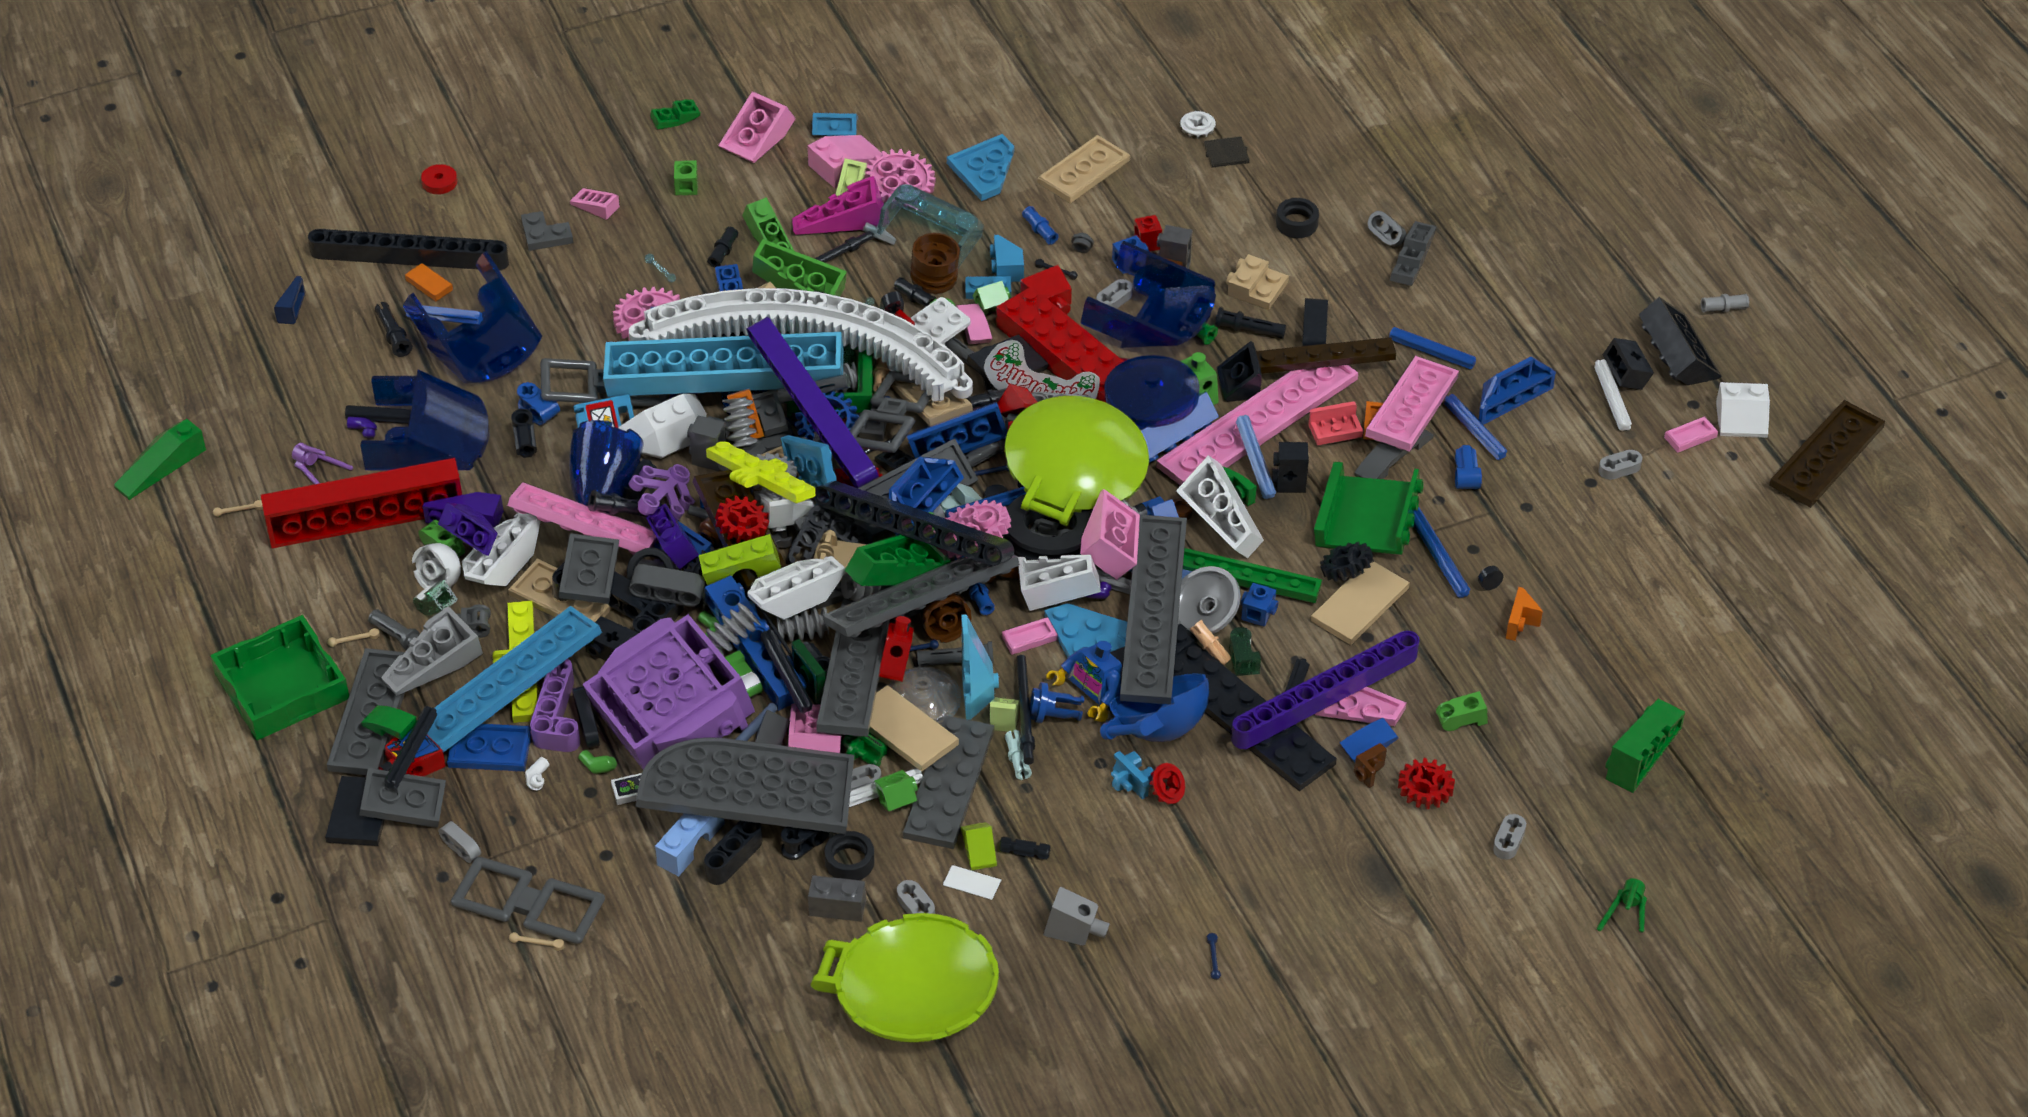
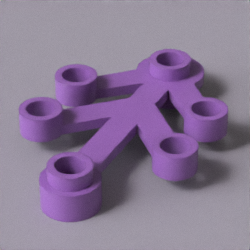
M675 464L668 470L656 469L647 465L643 466L639 475H634L629 482L630 488L635 491H641L643 487L657 490L653 494L644 493L638 501L639 512L647 516L655 513L660 504L659 501L666 495L671 512L677 520H680L684 510H688L690 505H693L695 502L687 488L690 480L688 469L679 464ZM654 477H658V478H663V479H667V480H666V481H661V480H654L653 478H654ZM675 486H677L681 495L679 500L674 490Z

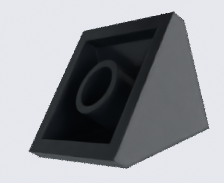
M1250 341L1217 366L1224 400L1227 402L1248 400L1261 391L1262 374L1255 345Z

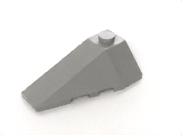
M449 606L424 624V630L420 635L411 640L409 643L410 647L403 655H399L381 677L382 681L396 696L463 668L483 654L476 633Z

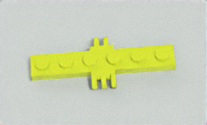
M724 441L718 442L715 446L706 449L707 458L732 470L730 479L746 488L759 484L796 504L816 496L815 487L785 472L788 464L777 458L769 461L760 460L758 457H754Z
M532 601L507 603L509 650L494 651L492 653L493 663L535 633ZM537 682L512 701L513 723L531 721L538 701Z

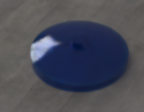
M1159 355L1134 357L1117 365L1107 376L1105 381V401L1107 404L1122 411L1138 426H1166L1184 419L1195 409L1199 401V381L1192 369L1176 359Z

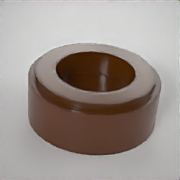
M1183 498L1173 500L1179 518H1187L1189 520L1192 517L1193 508Z

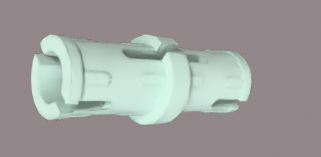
M1013 730L1014 739L1011 731L1005 734V740L1009 748L1008 758L1013 763L1016 778L1023 780L1021 772H1024L1025 779L1032 775L1030 766L1025 764L1023 760V751L1020 749L1021 733L1018 730Z

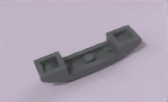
M1424 429L1412 449L1416 448L1419 450L1433 439L1434 434ZM1380 442L1359 465L1354 476L1384 479L1388 475L1389 468L1409 451Z

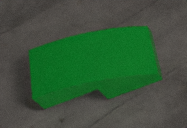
M684 99L673 101L672 108L651 109L650 117L657 129H666L692 121L699 117L701 112L694 100Z
M1222 466L1242 502L1247 507L1254 504L1257 486L1241 474Z
M376 706L361 722V725L381 736L387 732L402 740L414 727L417 719L416 716L389 706Z

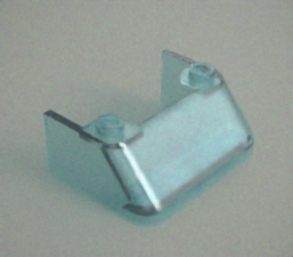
M902 184L895 189L881 208L877 233L881 235L901 208L906 209L963 236L958 243L960 248L958 266L960 267L981 238L984 224L975 215L912 185Z

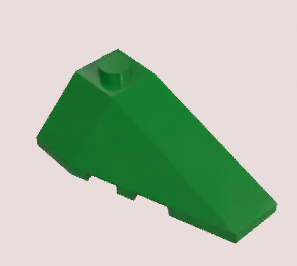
M184 419L155 437L114 484V488L130 500L206 451L202 430L188 419Z

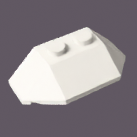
M681 394L642 411L615 431L627 451H635L661 459L690 446V438L687 437L690 424H694L698 415L706 417L707 414L696 394Z
M762 490L754 491L757 506L763 505V512H768L769 514L767 519L769 520L768 528H772V531L786 530V526L793 525L796 520L802 518L815 506L814 501L810 499L796 504L769 490L765 492Z
M517 513L514 515L515 518L506 520L494 527L498 534L489 556L473 548L462 561L465 579L482 584L507 586L534 555L541 522L537 519V516Z
M832 556L825 557L824 559L797 561L756 579L747 594L761 609L786 619L827 601L845 574V567Z

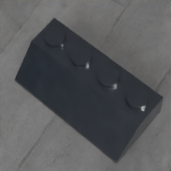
M1658 297L1638 314L1643 322L1641 324L1642 328L1651 335V343L1661 352L1659 357L1671 369L1669 374L1675 381L1678 382L1680 380L1686 385H1693L1717 380L1722 377L1683 312L1661 297Z

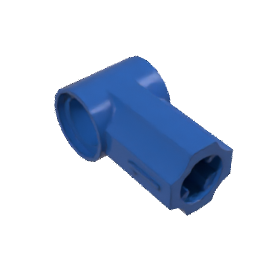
M1462 445L1459 449L1455 450L1456 489H1481L1482 472L1481 468L1478 467L1476 450L1470 445Z

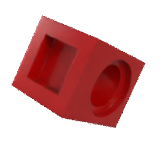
M1157 216L1135 218L1134 236L1137 235L1142 243L1144 242L1147 245L1149 252L1160 250V247H1157V239L1159 233H1162V227Z

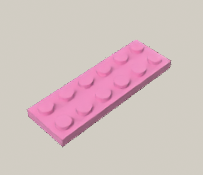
M1415 356L1367 427L1365 436L1410 452L1457 380L1459 371Z
M523 482L510 496L507 505L514 508L518 513L532 514L537 516V519L540 521H551L568 531L575 530L587 536L619 539V547L629 550L633 555L642 549L652 548L657 541V537L652 529L600 510L592 512L586 505Z

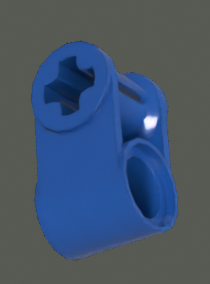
M526 382L518 386L517 395L520 398L518 409L529 410L533 415V421L537 425H543L560 412L557 401L543 400L541 389L535 384Z

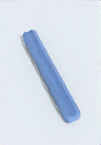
M1247 415L1237 417L1236 424L1262 497L1264 499L1273 498L1276 490L1250 418Z

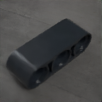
M1305 298L1302 346L1326 344L1328 299Z
M739 821L706 854L704 858L705 874L709 883L721 885L727 882L761 847L763 841L761 823Z

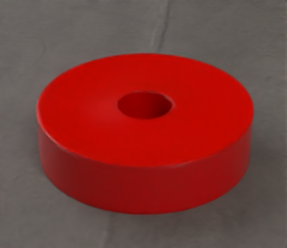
M432 165L421 174L422 187L428 193L445 194L457 186L456 171L449 165Z

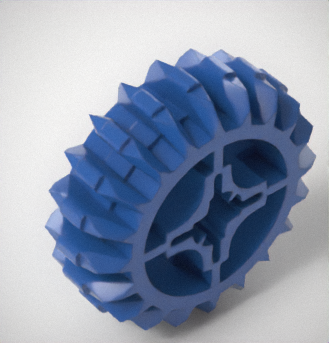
M835 391L830 392V395L823 393L832 406L841 409L840 411L838 409L835 410L841 419L847 417L846 427L850 431L859 417L858 414H854L857 411V407L850 406L852 400L850 398L844 400L843 393H840L837 397H835ZM802 412L796 413V419L799 421L795 422V426L800 429L797 432L798 436H804L808 440L813 441L815 435L813 432L815 430L811 424L808 425V420Z

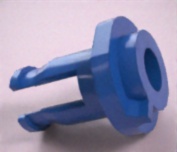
M1040 682L1038 688L1032 689L1030 715L1031 719L1036 723H1042L1045 716L1064 719L1076 718V720L1081 721L1083 711L1055 708V704L1060 702L1081 705L1084 703V696L1074 697L1066 693L1048 691V683Z

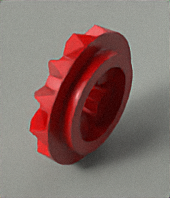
M1162 763L1155 766V771L1150 773L1153 780L1149 783L1154 787L1153 794L1158 796L1159 802H1166L1167 805L1179 802L1185 792L1183 774L1171 763ZM1165 779H1167V785L1169 786L1167 789L1165 788L1166 784L1163 782Z

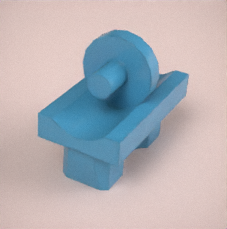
M1121 751L1115 753L1116 763L1111 773V776L1114 778L1112 787L1116 791H1121L1124 788L1128 792L1133 790L1142 799L1147 797L1149 787L1152 786L1149 783L1153 780L1150 773L1155 770L1152 767H1147L1140 771L1138 768L1142 766V760L1135 751L1126 755Z

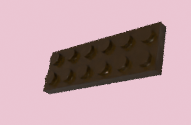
M1843 400L1770 479L1769 486L1811 508L1884 428L1885 420Z
M732 470L696 475L693 479L696 491L724 548L738 543L734 537L728 540V534H721V527H716L715 525L717 521L715 515L719 504H725L726 498L734 501L735 496H738L740 500L747 496L749 502L754 500L749 488L730 479ZM767 528L765 535H771L769 529ZM772 537L778 551L781 568L786 567L787 565ZM741 569L736 572L745 592H748L754 581L760 578L752 569Z

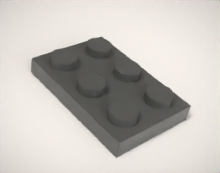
M570 533L559 598L609 604L619 549V539Z
M368 768L360 816L438 828L446 780L405 774L398 788L392 789L387 788L384 782L389 771Z

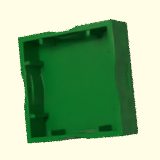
M303 615L275 626L255 638L241 641L210 655L215 676L257 741L349 699L346 678L332 657L323 650L317 635Z

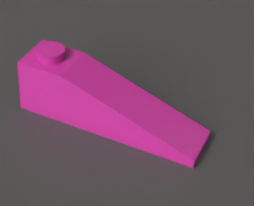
M871 176L847 186L848 191L839 196L833 194L829 197L830 200L822 206L814 205L793 217L794 234L863 230L866 222L874 226L885 223V207L875 177Z

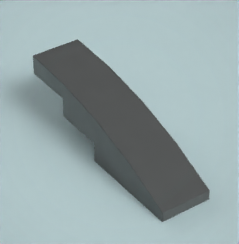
M1414 222L1405 237L1404 246L1398 255L1397 264L1391 273L1390 281L1413 285L1426 258L1437 226Z

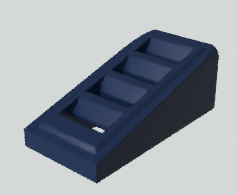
M296 276L274 307L278 323H296L306 293L301 276Z

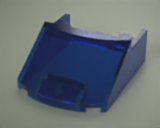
M1123 241L1120 246L1116 268L1135 276L1132 283L1134 290L1147 296L1148 299L1138 315L1134 317L1096 299L1087 297L1080 323L1121 341L1120 348L1178 346L1197 335L1208 322L1216 299L1215 280Z
M484 252L476 262V267L487 282L477 293L478 301L485 310L482 312L484 319L480 325L463 323L448 332L438 318L429 317L414 293L410 294L403 304L404 309L426 340L427 348L464 383L487 382L512 372L530 357L542 339V334L488 252Z
M419 369L417 370V376H372L371 383L377 406H412L409 427L391 428L387 431L385 440L361 441L360 447L365 470H393L455 458L458 470H471L474 467L473 463L478 457H482L487 447L490 431L487 410L478 395Z

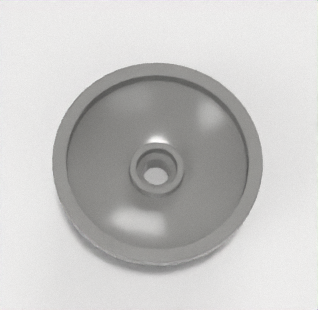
M1215 566L1202 567L1186 575L1181 583L1178 624H1182L1189 630L1202 620L1212 634L1226 627L1236 615L1240 604L1241 593L1236 579L1228 571Z

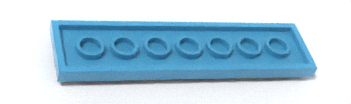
M572 606L568 607L435 707L437 717L427 735L445 752L601 634L602 631L599 625Z

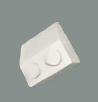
M1720 382L1716 400L1720 436L1768 437L1770 406L1768 384Z

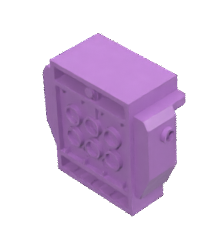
M689 614L676 623L671 618L660 619L612 652L597 675L582 684L594 709L643 770L655 755L676 743L696 738H722L732 733L737 727L744 730L748 727L745 718L755 712L741 676ZM710 667H712L715 670V672L725 682V685L722 686L717 681Z

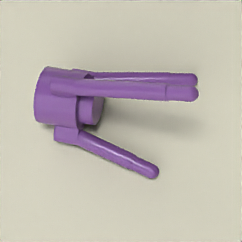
M304 443L297 444L292 451V458L296 461L295 467L301 469L313 484H319V481L305 466L313 465L317 458L339 467L353 470V466L325 455V451L310 447Z

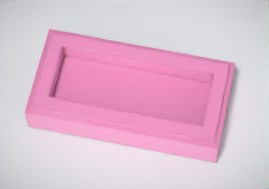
M1705 417L1665 432L1664 438L1679 453L1716 438L1718 431Z
M1047 617L1003 631L1002 638L1011 655L1057 641L1058 634Z

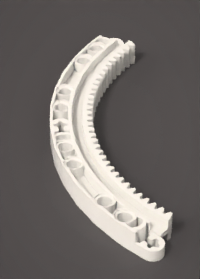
M753 288L697 295L644 311L645 320L637 322L629 328L630 341L710 338L713 335L721 337L722 334L730 337L731 332H734L736 336H739L741 331L748 335L746 328L765 317H769L781 334H785L787 331L790 334H795L796 332H799V334L841 332L843 346L850 343L851 349L859 346V352L867 349V355L874 353L875 359L882 356L883 363L889 361L890 367L896 365L897 371L903 370L904 376L909 374L910 380L915 379L916 385L921 384V390H926L928 396L932 395V401L944 400V393L950 391L953 396L959 399L968 398L973 393V381L964 372V363L950 349L927 332L880 308L853 299L820 292Z

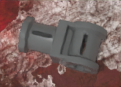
M480 604L469 608H461V613L457 615L476 633L478 638L486 637L490 633V625L488 624V619L491 616L490 608Z

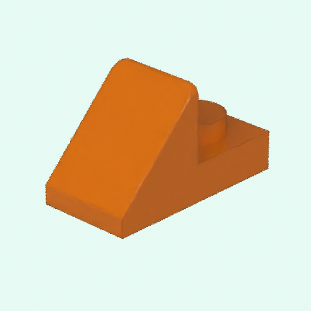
M1518 587L1507 627L1506 639L1516 641L1518 631L1523 632L1525 624L1540 627L1542 620V609L1522 587Z

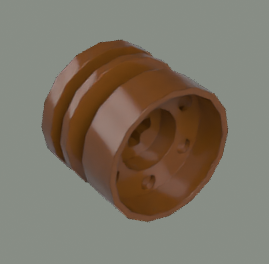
M927 233L918 237L913 243L910 272L912 283L920 285L925 292L932 294L945 293L955 286L958 277L960 256L958 243L952 237L942 233Z

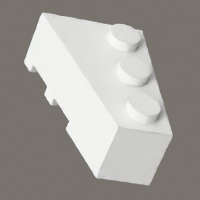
M1064 555L1060 559H1048L1047 556H1039V560H1026L1025 557H1018L1021 592L1029 611L1101 592L1099 574L1091 555Z

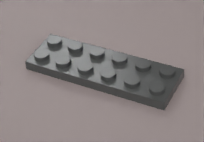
M365 648L327 762L328 771L367 775L368 768L379 769V766L383 764L385 758L384 748L390 742L391 735L385 732L381 736L363 727L361 722L376 706H389L400 709L405 692L396 696L382 681L381 677L397 657L405 652Z
M945 715L941 726L959 739V745L926 768L916 795L917 801L913 803L903 831V839L954 849L994 734V725Z

